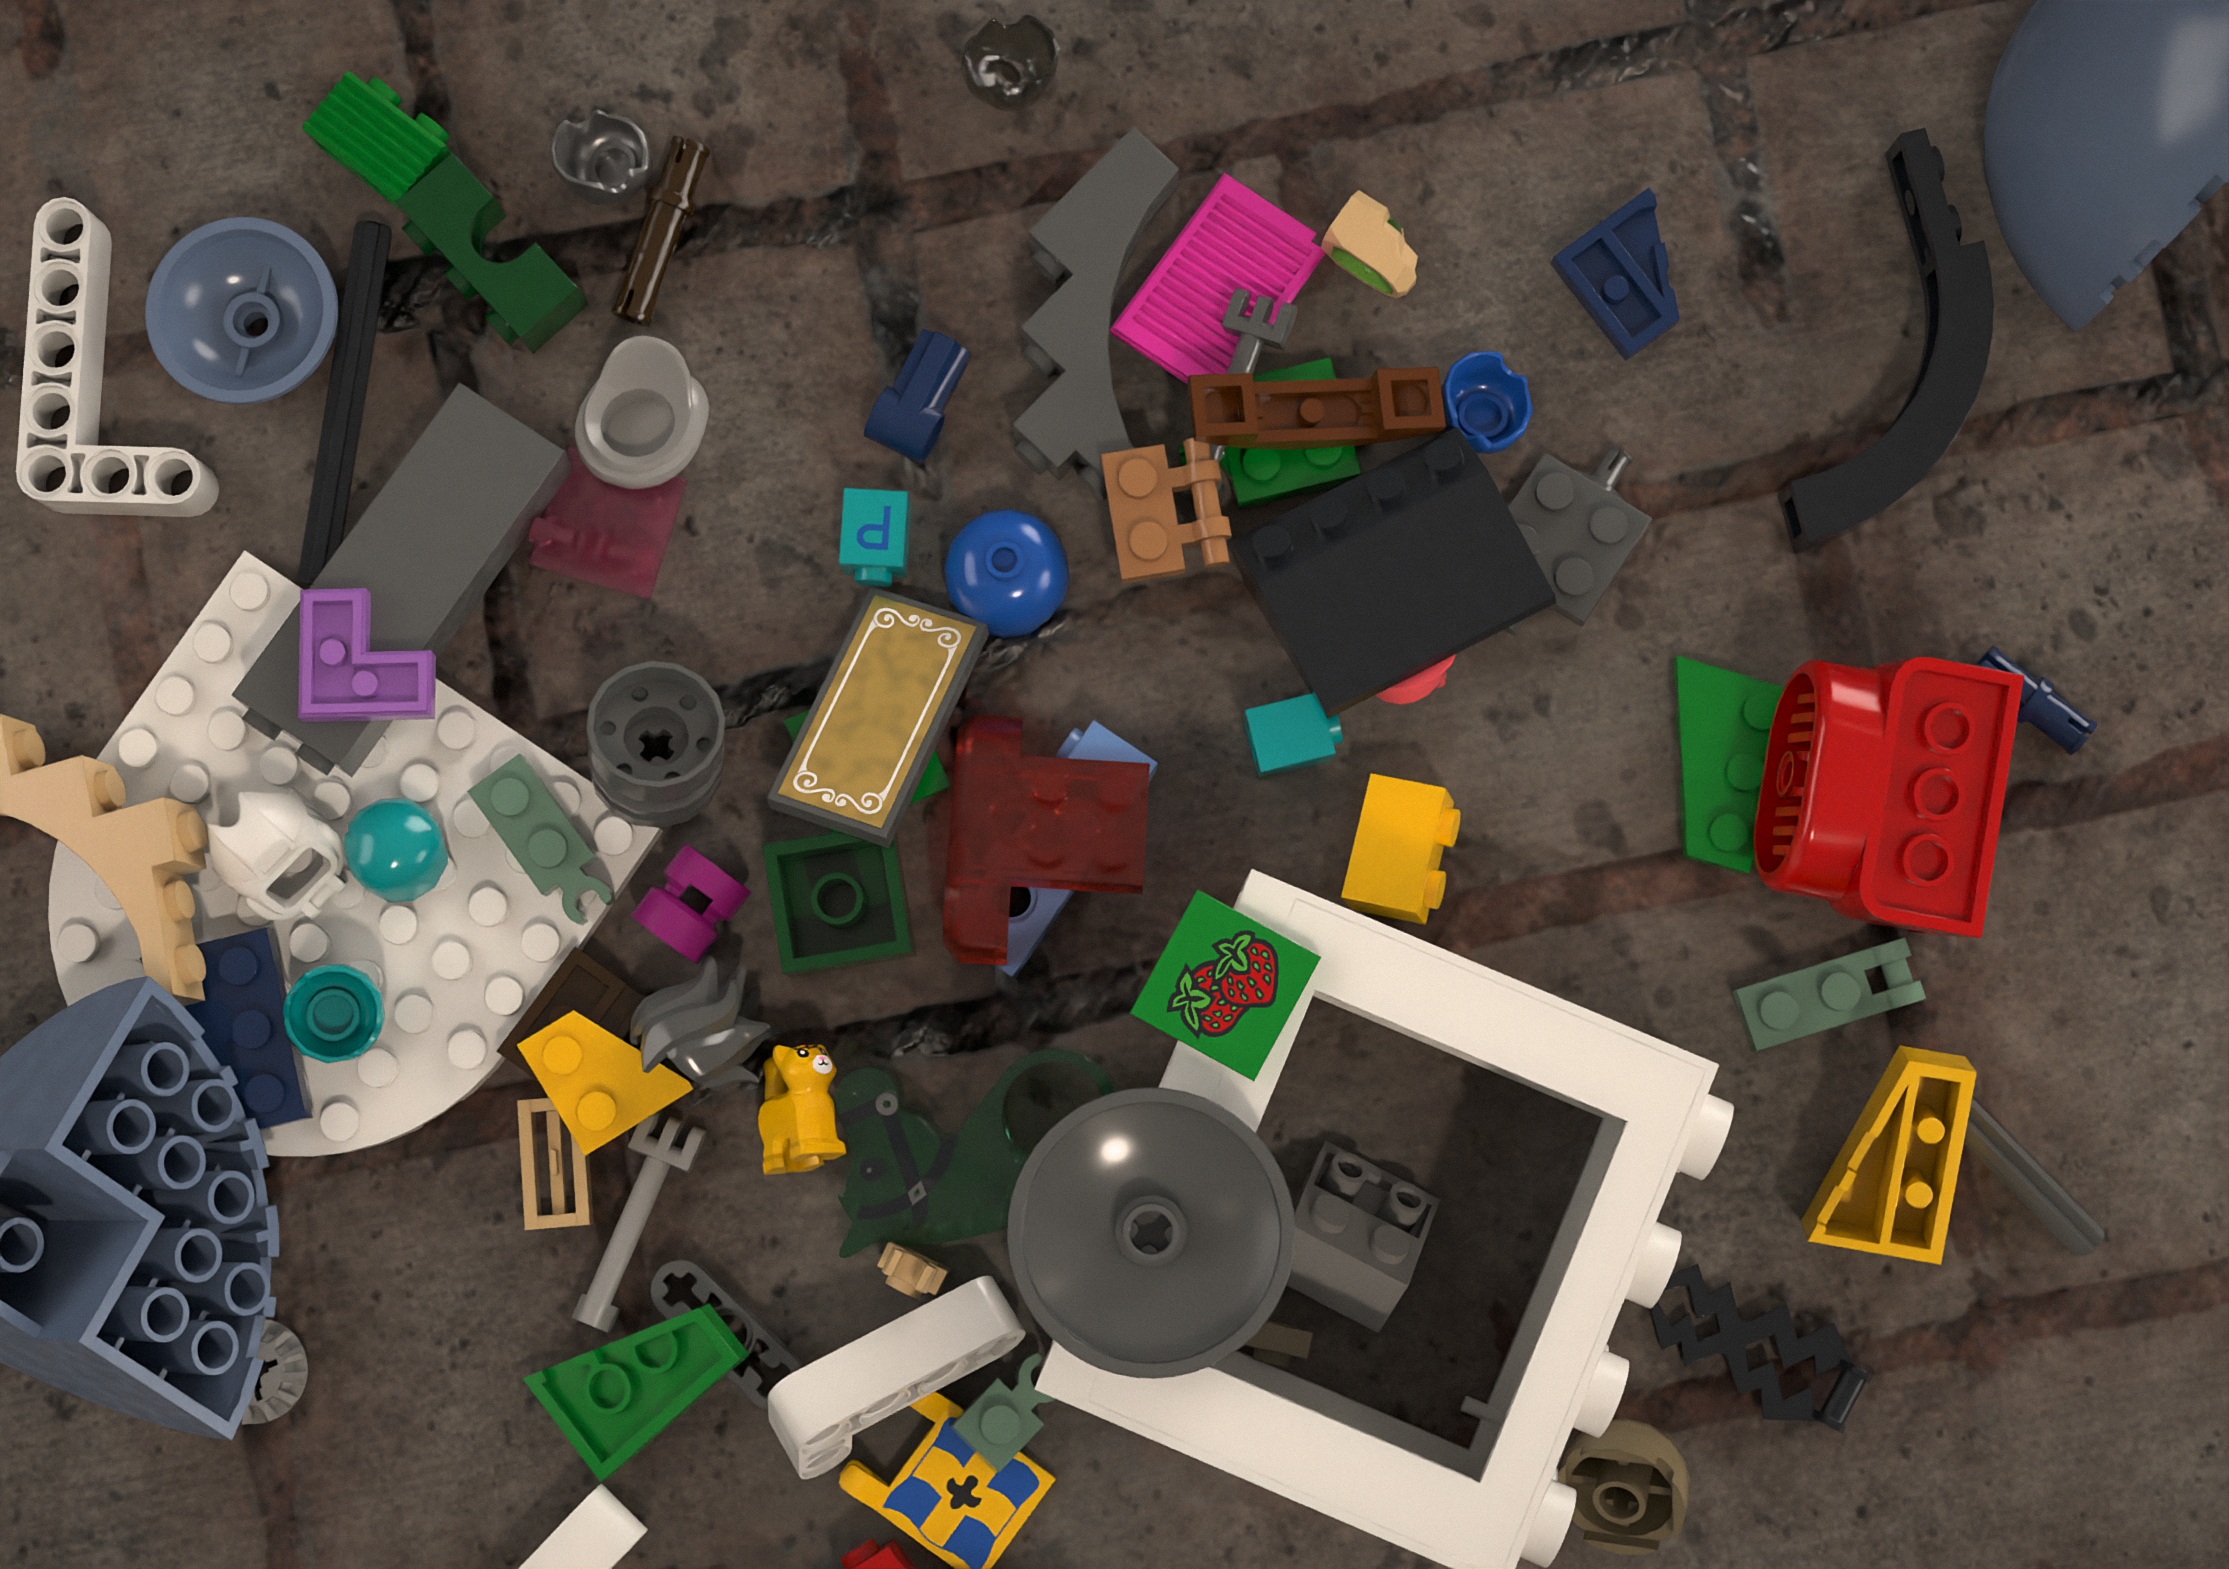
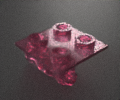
M567 446L565 452L573 466V470L548 504L544 519L536 517L532 523L529 541L536 544L529 564L650 600L688 481L673 477L663 484L645 489H627L609 484L594 476L586 468L578 454L577 448Z

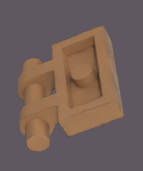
M1194 438L1185 440L1183 445L1187 464L1168 469L1164 444L1101 454L1122 584L1185 574L1182 548L1201 546L1205 568H1215L1230 563L1226 540L1230 539L1232 534L1229 518L1221 514L1216 485L1222 481L1219 461L1212 460L1208 443L1194 441ZM1191 490L1197 521L1178 525L1173 493Z

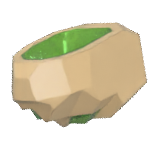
M1358 190L1351 196L1330 225L1323 238L1321 249L1337 265L1375 290L1393 298L1407 295L1416 283L1415 267L1418 256L1405 242L1403 228L1390 217L1388 208Z

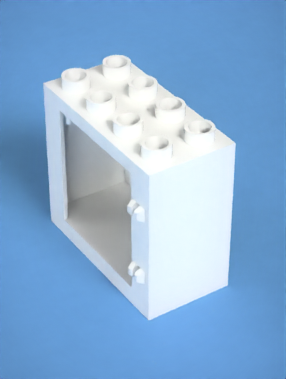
M1251 869L1233 909L1317 954L1321 959L1255 1081L1246 1078L1178 1040L1158 1088L1186 1091L1211 1100L1235 1114L1256 1133L1312 996L1603 1118L1488 1402L1486 1404L1467 1395L1463 1400L1460 1411L1480 1419L1469 1448L1463 1447L1274 1365L1252 1359V1356L1238 1350L1227 1358L1193 1373L1176 1377L1150 1379L1117 1375L1094 1367L1069 1353L1053 1340L1044 1360L1035 1390L1452 1569H1515L1519 1558L1547 1568L1554 1560L1563 1543L1576 1503V1489L1558 1482V1468H1556L1572 1427L1596 1438L1601 1437L1615 1414L1626 1385L1629 1361L1610 1353L1609 1346L1607 1345L1624 1299L1651 1309L1662 1295L1678 1257L1682 1239L1681 1232L1656 1221L1675 1173L1682 1172L1699 1180L1705 1179L1713 1168L1729 1132L1734 1111L1733 1104L1708 1094L1719 1064Z

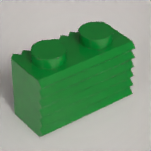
M348 71L343 74L341 81L335 83L334 89L327 93L326 99L319 103L318 109L311 112L310 118L303 122L301 129L321 151L325 152L330 158L334 159L377 194L402 211L396 204V201L451 154L446 145V142L451 137L427 115L420 113L413 120L397 107L402 102V99L377 77L372 76L367 83H364Z

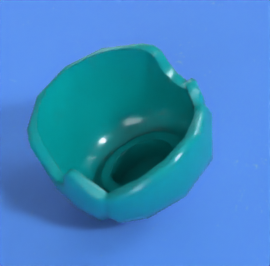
M408 798L379 799L364 807L349 822L348 832L344 835V852L347 866L354 878L368 892L387 902L414 901L436 887L448 864L449 854L445 848L439 824L430 816L427 809Z
M323 964L305 972L287 994L282 1011L286 1034L302 1055L327 1064L352 1060L362 1055L375 1043L385 1021L382 992L367 973L347 964Z

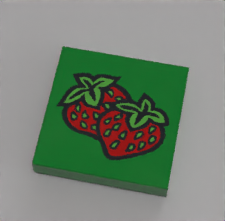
M1197 889L1130 1014L1246 1078L1255 1081L1321 957Z

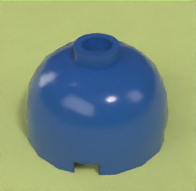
M1010 508L987 511L967 522L951 542L944 565L947 594L958 613L973 618L978 622L987 623L989 634L1002 638L1028 635L1039 629L1040 625L1047 622L1064 604L1070 582L1067 552L1055 531L1033 514Z

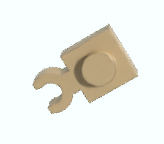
M895 1240L888 1242L877 1264L878 1267L882 1268L881 1272L888 1275L885 1281L886 1284L918 1300L921 1299L923 1293L929 1292L937 1295L951 1268Z

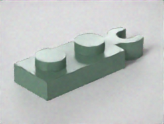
M519 753L467 791L539 892L547 897L559 887L564 892L562 907L570 920L582 926L588 922L585 914L579 908V899L587 891H596L599 898L606 905L610 906L616 902L614 893L608 884L598 878L588 876L584 871L585 868L599 859L525 756Z

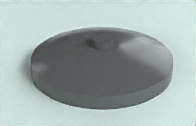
M1155 1087L1133 1088L1101 1096L1078 1107L1062 1118L1035 1146L1021 1170L1012 1194L1008 1214V1252L1016 1284L1028 1309L1047 1334L1066 1351L1094 1367L1117 1375L1150 1379L1176 1377L1199 1371L1227 1358L1249 1341L1268 1320L1281 1298L1292 1268L1295 1250L1294 1210L1285 1178L1275 1158L1259 1136L1239 1117L1211 1100L1186 1091Z

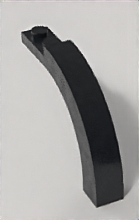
M1925 128L1901 133L1885 153L1924 293L1926 315L1925 340L1920 366L1913 387L1902 409L1890 427L1871 447L1832 469L1791 481L1778 494L1794 554L1825 545L1858 529L1885 511L1923 479L1945 454L1963 427L1977 398L1986 371L1992 341L1994 300L1991 269L1985 242L1983 240L1962 246L1959 245L1958 241H1960L1962 236L1961 220L1955 206L1952 204L1948 205L1941 183L1945 175L1943 158L1936 146H1930Z

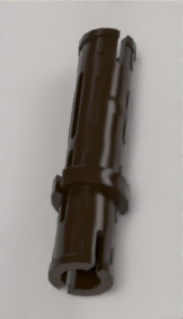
M680 136L672 137L671 146L657 186L650 187L645 200L649 202L650 206L616 303L611 310L613 315L635 324L637 319L640 326L649 327L651 324V316L685 219L692 218L697 205L693 203L692 199L706 159L710 155V150L706 146L688 138L685 145L683 144L684 139Z

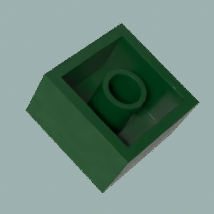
M842 832L762 845L782 974L793 978L917 956L897 832L889 848Z

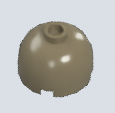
M1612 1419L1601 1437L1596 1438L1581 1432L1568 1446L1558 1469V1482L1576 1489L1577 1497L1572 1520L1576 1525L1585 1530L1583 1540L1596 1548L1619 1555H1646L1658 1550L1660 1541L1669 1538L1672 1534L1674 1540L1681 1532L1690 1498V1478L1683 1456L1667 1435L1646 1423L1632 1419Z

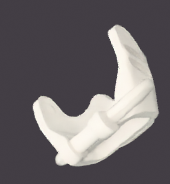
M294 787L289 789L286 794L240 792L238 795L240 804V819L232 827L208 824V839L213 871L224 883L246 898L247 907L262 918L286 920L304 913L314 920L322 912L320 909L322 904L334 892L340 893L348 885L340 877L346 857L341 837L327 825L317 808ZM313 848L323 856L324 864L315 876L290 899L280 897L267 890L306 849Z

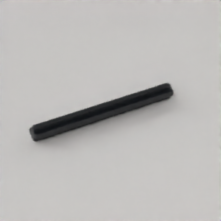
M375 221L357 222L353 232L297 575L301 583L310 586L343 542L392 239L391 228Z

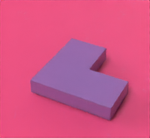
M367 588L300 590L298 718L302 722L435 719L436 655L432 650L370 652L371 593Z

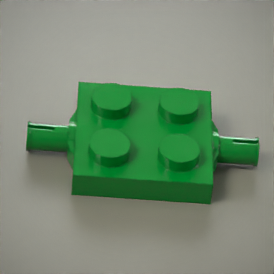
M1330 357L1253 375V382L1336 379ZM1179 445L1177 448L1182 467L1187 462L1184 445ZM1226 446L1220 462L1221 469L1231 481L1238 510L1338 487L1361 475L1354 446L1319 449H1253Z

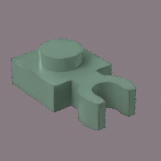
M1039 1353L1029 1355L1019 1363L1014 1376L1015 1384L1011 1389L999 1378L993 1379L949 1426L995 1473H999L1044 1425L1031 1410L1037 1404L1048 1403L1056 1399L1035 1390V1386L1031 1382L1032 1370L1043 1359Z

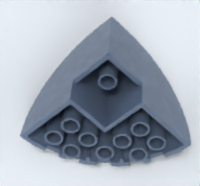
M2035 0L2019 21L2004 48L1993 77L1986 108L1984 129L1985 171L1990 200L2000 231L2015 262L2029 284L2051 311L2075 333L2108 305L2114 297L2111 293L2115 288L2118 290L2126 282L2130 283L2161 249L2165 248L2201 210L2199 207L2200 203L2203 205L2225 182L2229 181V0Z
M150 976L128 979L94 992L61 1010L31 1031L0 1057V1362L65 1392L117 1412L186 1433L232 1440L250 1403L264 1360L257 1359L265 1319L275 1315L277 1297H269L271 1257H279V1222L277 1205H268L266 1183L262 1171L263 1168L269 1166V1161L255 1118H246L243 1107L233 1089V1086L238 1081L229 1065L221 1066L201 1036L205 1030L179 1001Z

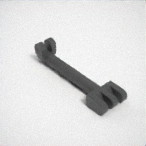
M1236 288L1221 325L1225 333L1239 337L1226 374L1253 373L1263 345L1284 351L1296 319L1297 306L1284 302L1273 325L1268 323L1273 310L1274 299L1260 295L1251 317H1247L1245 313L1250 301V291ZM1209 444L1212 460H1217L1220 464L1226 446ZM1223 482L1216 484L1219 503L1222 501L1225 490ZM1191 490L1179 492L1181 498L1193 501Z

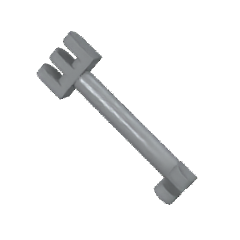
M659 1111L638 1123L628 1145L630 1150L646 1156V1159L587 1294H581L571 1317L607 1333L611 1332L620 1310L612 1306L611 1302L669 1168L672 1166L690 1174L707 1133L706 1130L694 1126L686 1138L684 1148L681 1149L674 1146L681 1131L683 1121L670 1116L660 1138H654L651 1134L657 1125Z

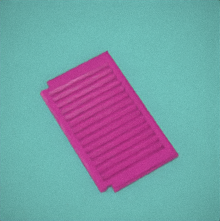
M1224 173L1110 328L1109 333L1187 385L1189 375L1226 374L1239 337L1225 333L1221 325L1235 289L1241 288L1250 291V301L1245 313L1247 317H1251L1260 295L1273 298L1274 305L1268 323L1274 325L1284 302L1291 304L1326 253L1321 249V246L1313 243L1317 235L1316 232Z

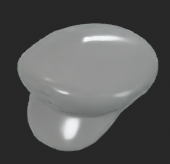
M643 335L624 340L611 352L603 367L600 378L588 392L579 408L575 423V444L582 462L594 476L603 482L623 488L645 489L665 483L688 465L701 443L709 416L707 394L703 386L690 374L687 363L681 353L670 343Z

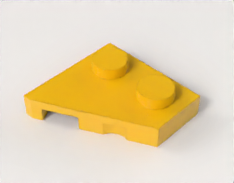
M574 1010L517 1044L585 1156L693 1090L688 1080L660 1063L649 1073H644L642 1071L641 1051Z

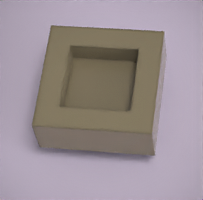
M1267 1320L1258 1332L1244 1345L1254 1347L1252 1359L1290 1367L1292 1356L1308 1359L1313 1332L1309 1328Z

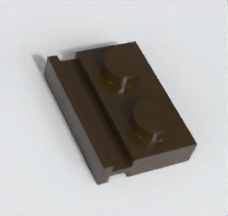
M574 947L496 1052L539 1082L517 1044L573 1010L622 1040L630 1030L631 1018L636 1008L646 997L628 986L624 981L577 947Z

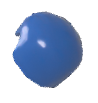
M1495 351L1467 353L1451 365L1441 385L1446 424L1445 432L1458 427L1476 453L1493 454L1505 451L1524 435L1533 412L1529 390L1527 389V378L1524 375L1515 374L1505 366L1501 353Z

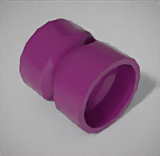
M684 843L664 869L667 883L664 887L652 886L630 915L695 964H699L719 937L715 926L719 920L731 921L752 892L691 846ZM690 884L711 898L701 913L679 898Z

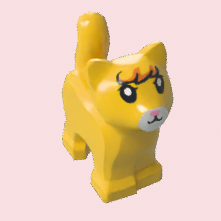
M821 1044L801 1045L794 1048L781 1045L775 1046L773 1057L766 1059L763 1064L765 1102L760 1107L758 1115L759 1131L764 1144L763 1171L764 1174L812 1171L824 1165L823 1160L836 1159L847 1153L845 1143L837 1137L834 1102L828 1093V1088L837 1070L826 1048Z

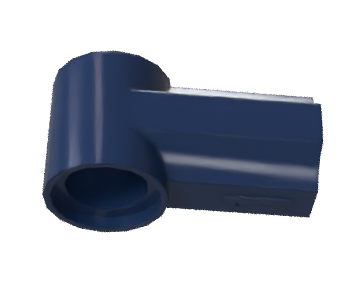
M922 329L893 387L887 386L874 404L865 426L864 437L922 464L929 456L940 435L945 421V414L943 412L972 358L971 352L958 344L956 340L942 333Z

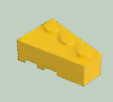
M1899 1045L1800 1221L1807 1241L1941 1265L1977 1074L1965 1056Z

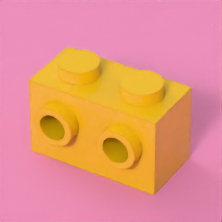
M1370 774L1341 898L1352 910L1426 925L1429 908L1438 909L1440 907L1446 883V872L1439 870L1444 846H1454L1460 825V810L1453 808L1454 801L1446 788Z

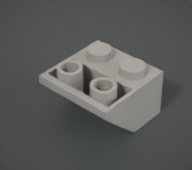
M1325 1140L1292 1204L1295 1219V1250L1292 1268L1286 1285L1379 1333L1409 1286L1440 1199Z

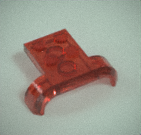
M975 714L959 728L955 755L943 913V946L957 962L1007 965L1011 886L1130 894L1143 893L1150 763L1021 756L1024 732V717Z

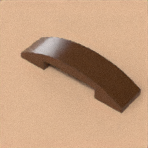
M1438 367L1376 369L1371 378L1253 382V373L1189 375L1187 379L1194 441L1208 444L1253 449L1336 448L1403 440L1442 432L1446 428Z

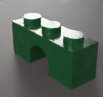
M453 153L396 201V204L410 220L401 229L427 257L434 250H437L446 259L450 266L443 274L467 301H470L476 294L483 299L492 309L484 319L509 346L517 339H520L534 354L589 305L578 287L536 242L521 256L509 262L494 263L483 258L482 249L486 236L507 216L495 198Z

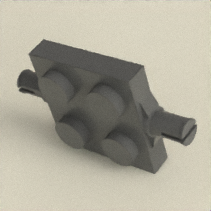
M1616 446L1608 448V452L1592 475L1575 471L1545 452L1508 507L1555 594L1556 604L1546 609L1558 612L1580 627H1583L1652 521L1650 516L1622 500L1613 489L1628 465L1633 461L1632 457L1624 451L1613 469L1609 471L1620 453V448ZM1526 619L1508 627L1506 632L1516 636Z

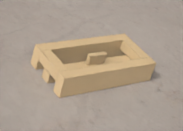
M550 1098L517 1100L525 1230L594 1224L589 1154L586 1156L583 1154L571 1134L576 1213H567L561 1116ZM546 1111L552 1215L542 1216L535 1112Z

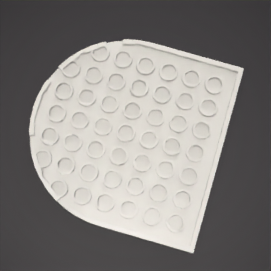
M244 550L96 760L114 765L116 772L121 777L126 792V801L122 809L162 797L170 798L196 807L197 813L201 816L206 826L207 836L208 824L210 823L221 827H232L240 819V804L238 800L240 792L286 794L292 787L303 794L317 808L327 825L341 837L343 843L344 835L348 832V824L356 813L379 799L408 798L427 809L430 816L439 824L443 842L449 854L448 864L436 887L414 901L387 902L368 892L354 878L347 866L345 857V865L340 877L348 885L340 893L334 892L320 907L322 912L314 920L304 913L286 920L265 919L248 908L246 898L224 883L213 871L209 839L206 847L203 848L207 869L183 875L184 882L189 886L195 903V912L193 917H191L195 944L262 928L274 929L287 994L305 972L323 964H347L367 973L382 992L385 1011L384 1025L375 1043L362 1055L352 1060L327 1064L302 1055L299 1051L313 1118L260 1131L267 1155L325 1156L354 1152L384 1144L414 1132L474 1093L506 1059L496 1052L572 949L577 947L582 951L613 905H606L599 898L596 891H587L579 899V908L585 914L588 922L582 926L570 920L562 907L564 892L559 887L547 897L539 892L467 791L519 753L525 756L599 859L585 868L584 871L588 876L598 878L608 884L614 893L615 901L654 846L663 830L656 827L637 826L612 814L596 795L592 782L438 679H436L435 719L393 720L353 777L345 774L335 766L329 775L326 776L295 755L301 744L281 731L276 740L273 741L241 719L248 709L231 694L299 603L300 590L303 589ZM58 840L49 883L48 921L51 951L58 982L67 1006H70L107 986L128 979L145 977L143 964L140 960L141 951L138 936L122 906L104 881L88 864ZM313 848L306 849L267 890L280 897L290 899L315 876L324 864L323 856Z

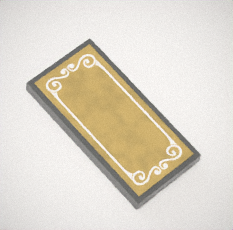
M870 587L767 796L770 809L889 848L989 636L987 623L978 622L964 615Z

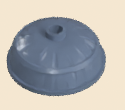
M254 217L226 218L203 225L190 232L178 241L164 256L148 288L145 321L148 338L157 359L164 369L183 387L200 397L217 403L250 405L270 401L292 391L309 378L319 367L335 335L338 321V298L333 278L326 263L319 253L299 234L281 224L266 219ZM258 318H267L268 328L266 332L260 336H251L250 326L253 321Z

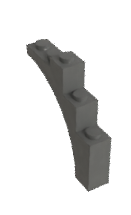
M1135 127L1028 231L1030 250L1033 252L1029 258L1034 267L1051 283L1056 285L1062 280L1064 284L1020 327L1022 344L1026 347L1022 355L1042 377L1048 380L1054 374L1058 379L1013 423L1014 438L1019 442L1014 451L1035 473L1041 475L1047 469L1058 481L1077 464L1082 468L1076 474L1079 480L1091 493L1102 501L1107 498L1101 454L1134 449L1128 439L1113 393L1109 359V330L1111 328L1112 311L1128 261L1148 224L1178 189L1179 168ZM1175 508L1178 525L1185 524V518Z

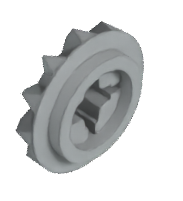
M265 1319L257 1359L265 1360L266 1362L277 1360L278 1365L269 1368V1372L260 1377L262 1388L259 1390L254 1389L250 1403L241 1420L242 1425L265 1423L281 1417L297 1403L306 1385L308 1363L301 1342L287 1327L272 1320Z

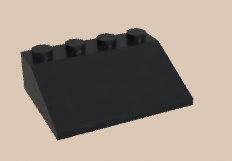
M1458 427L1231 540L1246 588L1327 719L1556 604L1553 590L1489 471Z

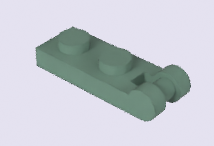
M1906 937L1732 990L1731 992L1751 1052L1926 999L1921 981H1913L1906 957L1912 956ZM1881 965L1889 989L1872 994L1864 970Z

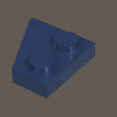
M1650 187L1556 254L1550 263L1625 361L1674 327L1680 319L1675 292L1670 287L1667 276L1669 262L1665 242L1661 243L1655 215L1657 207L1656 196Z

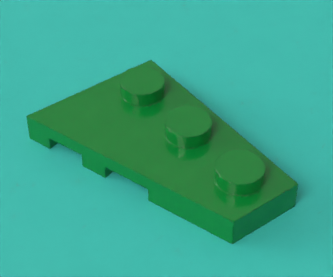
M1676 656L1672 659L1673 682H1676L1677 715L1675 716L1676 739H1679L1681 780L1679 781L1683 858L1746 875L1750 872L1754 858L1755 818L1770 728L1784 687Z
M709 1303L522 1379L601 1482L613 1476L745 1360L749 1354Z

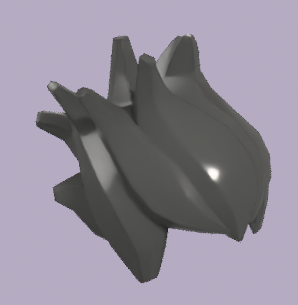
M713 955L705 956L696 978L683 984L661 989L644 998L631 1018L630 1044L638 1046L641 1042L642 1071L649 1073L664 1060V1066L678 1075L684 1073L695 1082L715 1092L722 1091L741 1082L759 1083L760 1080L751 1071L742 1066V1063L752 1055L762 1041L779 1036L781 1029L763 1022L753 1021L761 998V990H753L743 1000L748 968L739 964L731 976L726 975L717 984L715 959H713Z

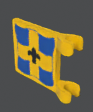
M937 1390L909 1405L935 1423L889 1485L857 1459H852L846 1464L840 1473L839 1484L851 1496L873 1508L954 1569H991L1056 1480V1477L1021 1451L999 1473H995L949 1427L964 1409L948 1398L943 1392Z

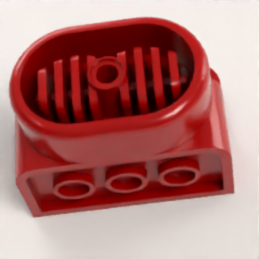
M1915 657L1881 663L1869 669L1819 659L1809 660L1801 664L1790 676L1780 695L1770 728L1754 827V858L1761 881L1773 891L1827 900L1829 905L1839 915L1869 924L1909 929L1908 932L1917 934L1982 938L2024 675L1932 657Z

